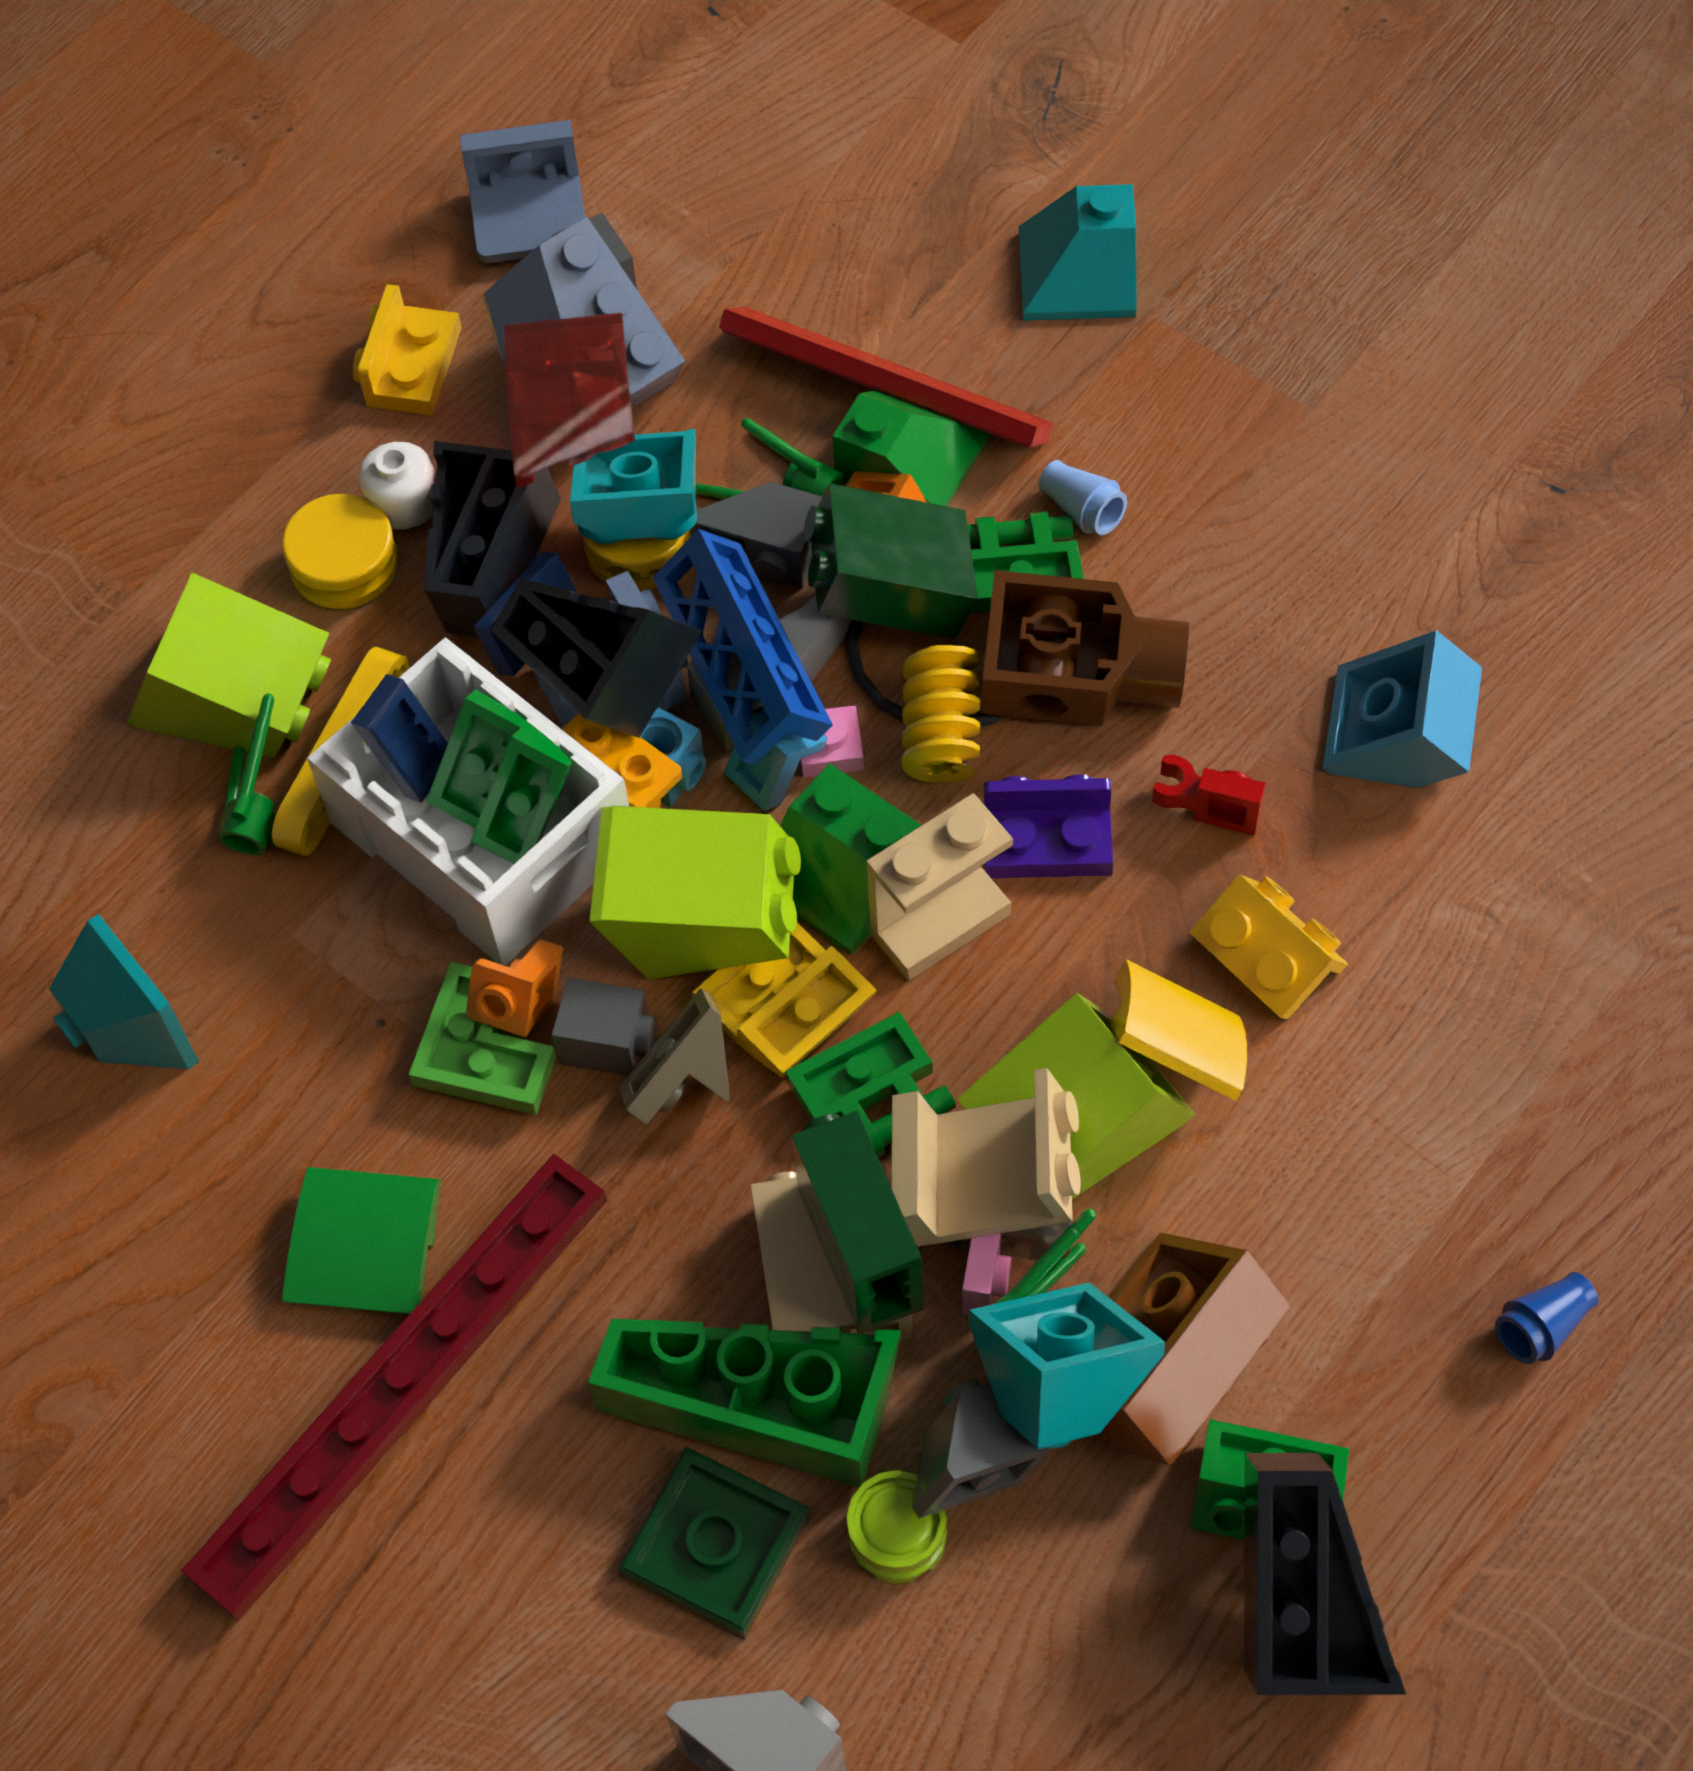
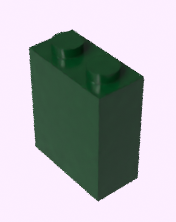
M831 483L828 484L819 505L810 507L804 524V540L810 542L812 548V558L808 569V584L810 587H815L818 614L956 639L978 599L966 510Z
M858 1111L841 1117L836 1114H828L810 1121L803 1127L801 1132L791 1135L798 1191L858 1333H865L924 1310L922 1257Z

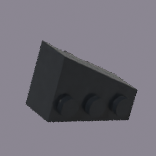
M434 441L433 456L437 462L436 483L431 485L430 500L434 506L433 528L428 529L424 591L446 633L478 637L473 627L536 558L561 497L542 454Z
M520 578L491 632L586 720L640 738L702 630L648 609L635 608L608 599L594 598L571 590Z
M1245 1453L1244 1671L1257 1695H1407L1383 1630L1384 1625L1361 1563L1362 1558L1334 1473L1318 1453Z

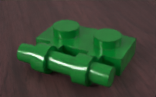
M1047 512L1028 513V519L995 522L994 516L975 518V524H968L971 548H977L971 550L978 599L970 613L990 612L995 570L1084 579L1077 540L1053 542L1056 540L1073 539L1071 515L1048 517ZM1030 543V545L999 547L1000 545Z
M900 1011L785 1071L786 1083L810 1121L828 1114H836L841 1117L858 1111L877 1157L885 1153L884 1146L892 1142V1112L871 1123L863 1110L892 1095L918 1091L937 1115L948 1113L956 1108L954 1098L945 1085L925 1095L921 1093L916 1085V1082L933 1074V1062Z

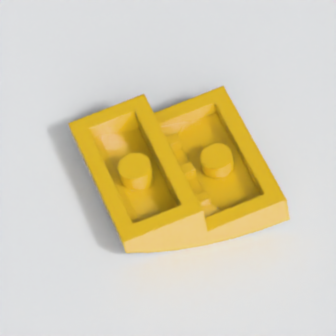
M797 923L795 930L790 932L788 958L718 969L692 992V997L700 988L709 993L721 1014L722 1031L756 1060L783 1078L786 1075V1070L800 1063L876 995L877 989L833 946L825 950Z
M1126 959L1113 981L1122 999L1110 1021V1026L1118 1043L1237 1101L1244 1088L1247 1065L1246 1033L1240 1016Z

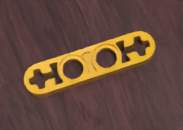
M373 647L369 650L309 756L357 715L386 674L399 678L409 669L406 656L380 647ZM307 759L281 803L272 829V840L276 847L302 856H309L316 849L330 825V820Z

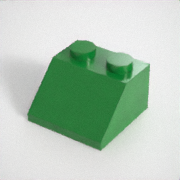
M830 763L788 807L780 827L789 837L795 839L800 851L801 868L799 873L794 875L793 901L796 907L797 918L843 951L852 955L871 934L867 860L922 825Z

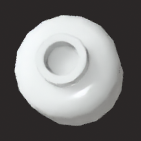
M409 442L383 444L367 454L360 464L358 474L360 488L364 498L372 505L384 511L390 521L391 528L406 530L420 526L430 519L434 513V506L430 500L431 485L436 483V473L431 457L421 447Z

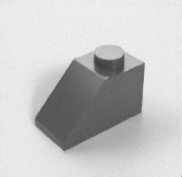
M978 1380L967 1381L947 1394L942 1401L945 1407L944 1411L926 1430L912 1508L920 1519L1017 1486L1052 1448L1037 1449L1001 1417L990 1383L980 1385Z

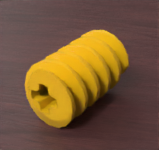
M935 645L917 651L910 655L903 663V675L907 680L903 686V700L907 704L902 709L903 723L907 727L902 732V746L906 749L902 755V769L908 776L930 783L960 782L975 776L976 771L972 767L962 764V762L975 760L980 756V745L973 741L964 740L975 737L980 733V722L974 718L966 717L980 710V699L975 695L967 694L981 687L980 676L975 672L968 671L981 664V653L975 649L965 646Z

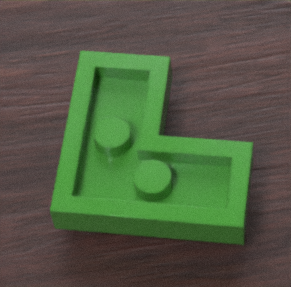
M450 962L409 1072L412 1086L537 1115L557 1058L554 1046L499 1034L500 1029L469 1019L466 1015L472 966Z

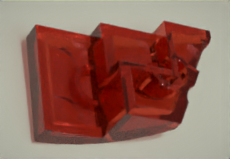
M622 313L504 325L508 408L516 487H524L534 483L536 471L560 461H565L570 467L590 460L597 453L612 451L635 441L633 404L627 369Z

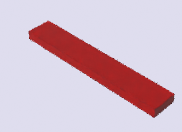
M726 308L723 311L719 328L722 329L721 332L1023 447L1031 448L1048 442L1053 422L751 308Z

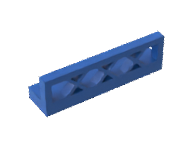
M698 529L652 578L672 619L702 630L689 654L741 761L755 765L787 733L818 741L833 724L741 544ZM694 566L697 574L692 598H684L677 582ZM708 610H716L719 616L714 644L707 643L703 636ZM730 655H738L742 663L737 690H730L725 681ZM753 701L762 703L770 720L752 736L748 726Z

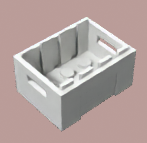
M445 637L399 678L405 681L447 742H449L465 697L476 689L532 724L556 744L572 761L542 839L521 859L513 864L472 842L471 838L475 828L427 803L429 794L422 803L405 797L365 742L362 743L364 740L351 724L354 717L307 757L330 823L372 858L378 854L454 918L459 931L496 963L506 966L594 884L601 808L629 806L625 781L620 775Z

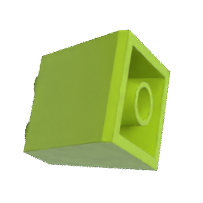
M191 573L146 673L127 724L143 730L234 749V746H240L248 752L262 697L270 693L274 696L275 701L262 755L275 758L285 738L297 742L304 727L310 708L300 703L306 688L315 692L318 691L327 672L331 659L321 655L329 633L195 573Z
M629 806L601 808L589 922L648 980L786 959L789 957L790 932H793L797 925V912L793 901L794 875H797L801 868L798 845L795 839L789 837L770 814Z
M1075 993L960 1095L957 1100L967 1110L1035 1098L1034 1070L1048 1068L1064 1092L1070 1091L1076 1101L1079 1128L1077 1132L1070 1133L1071 1153L1075 1156L1079 1167L1081 1179L1079 1194H1081L1186 1124L1196 1114L1150 1058L1118 1043L1110 1026L1113 1016L1082 995Z

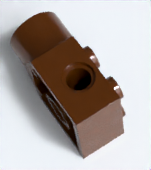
M995 570L982 680L980 714L1103 726L1120 702L1179 708L1186 671L1189 622L1134 616L1118 582Z

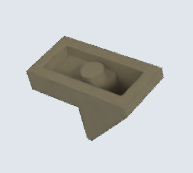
M702 988L697 991L619 1087L626 1110L645 1124H648L659 1110L666 1112L674 1106L686 1087L685 1078L688 1074L727 1102L730 1100L721 1014L712 996Z

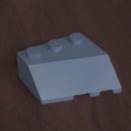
M588 217L581 219L539 244L483 294L484 304L500 359L505 364L514 397L512 400L518 420L521 419L529 446L527 451L542 454L545 462L575 444L577 437L588 436L674 383L685 363V359Z

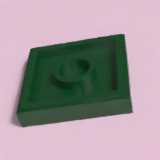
M685 1447L618 1568L621 1578L745 1640L811 1516L810 1507Z

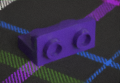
M1078 774L1067 776L1063 779L1030 780L1022 776H1010L1000 781L985 782L984 805L1013 838V846L985 863L986 873L989 877L1112 876L1111 780Z

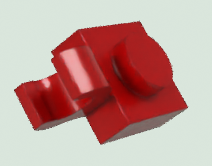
M1163 755L1160 775L1175 778L1180 783L1169 786L1155 782L1152 795L1153 803L1163 808L1195 811L1194 821L1255 836L1262 811L1266 787L1265 782L1253 780L1246 774L1238 771L1225 770L1221 772L1205 767L1202 776L1196 774L1192 764L1185 758L1177 755Z

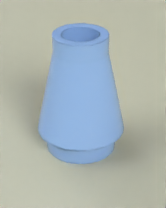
M1059 460L1049 463L1039 478L1038 486L1040 491L1050 496L1068 516L1071 515L1073 522L1085 533L1108 534L1120 523L1125 514L1127 496L1120 491L1118 482L1070 467Z

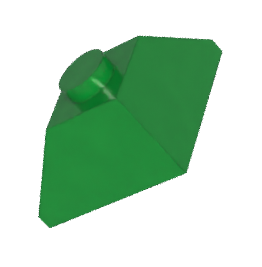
M876 390L859 393L832 436L834 469L842 472L843 483L846 484L854 471L911 474L927 503L948 507L991 434Z

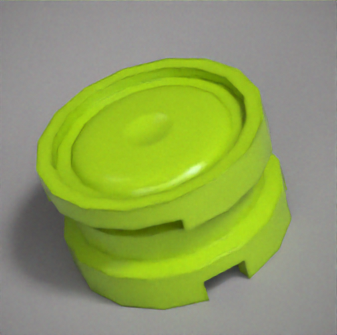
M901 1470L879 1473L863 1482L851 1498L846 1516L851 1553L860 1568L863 1567L876 1576V1580L891 1584L914 1582L916 1577L928 1570L932 1571L943 1557L947 1541L946 1512L944 1510L920 1519L912 1508L918 1474Z

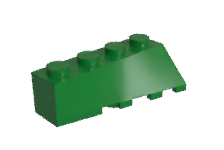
M611 1318L588 1385L596 1410L599 1412L860 1487L864 1482L882 1426L901 1338V1330L875 1329V1334L841 1333L840 1328L811 1327V1332L769 1330L768 1325L741 1324V1329L704 1327L702 1322Z

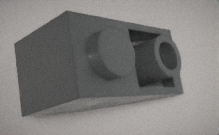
M768 482L698 509V520L690 529V537L700 529L740 543L751 566L760 578L771 583L778 584L784 582L803 588L808 578V569L812 558L811 543L804 540L805 519L810 507L818 506L822 496Z

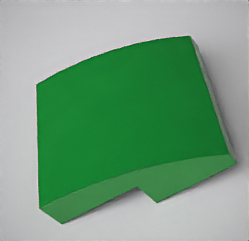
M475 689L464 699L426 802L474 827L475 831L471 838L472 842L515 864L542 839L572 761L556 744L532 724L496 700Z
M307 1167L292 1229L282 1302L410 1314L423 1300L428 1246H434L441 1179Z

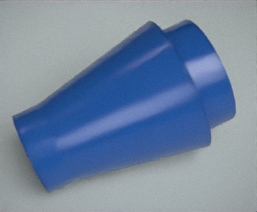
M1571 1272L1559 1281L1506 1302L1502 1308V1315L1495 1321L1497 1337L1505 1350L1521 1363L1532 1364L1537 1360L1548 1361L1554 1356L1584 1316L1598 1305V1294L1592 1283L1585 1276L1577 1272Z

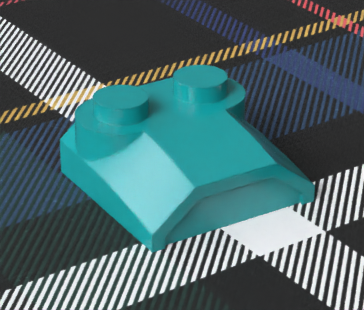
M686 429V431L576 438L570 506L573 523L577 524L581 535L600 544H613L624 539L653 537L660 540H673L683 536L686 531L696 524L698 514L695 498V429Z

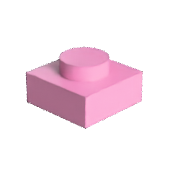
M856 705L825 709L833 726L825 733L827 741L823 750L801 758L803 778L818 776L829 763L844 773L863 771L864 756Z
M1001 1233L971 1238L962 1289V1315L969 1316L970 1309L992 1305L993 1296L1003 1297L1007 1293L1012 1257L1000 1255Z

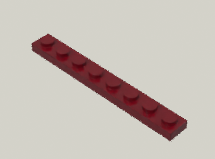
M553 1153L181 1570L183 1575L236 1621H239L607 1202L605 1191Z

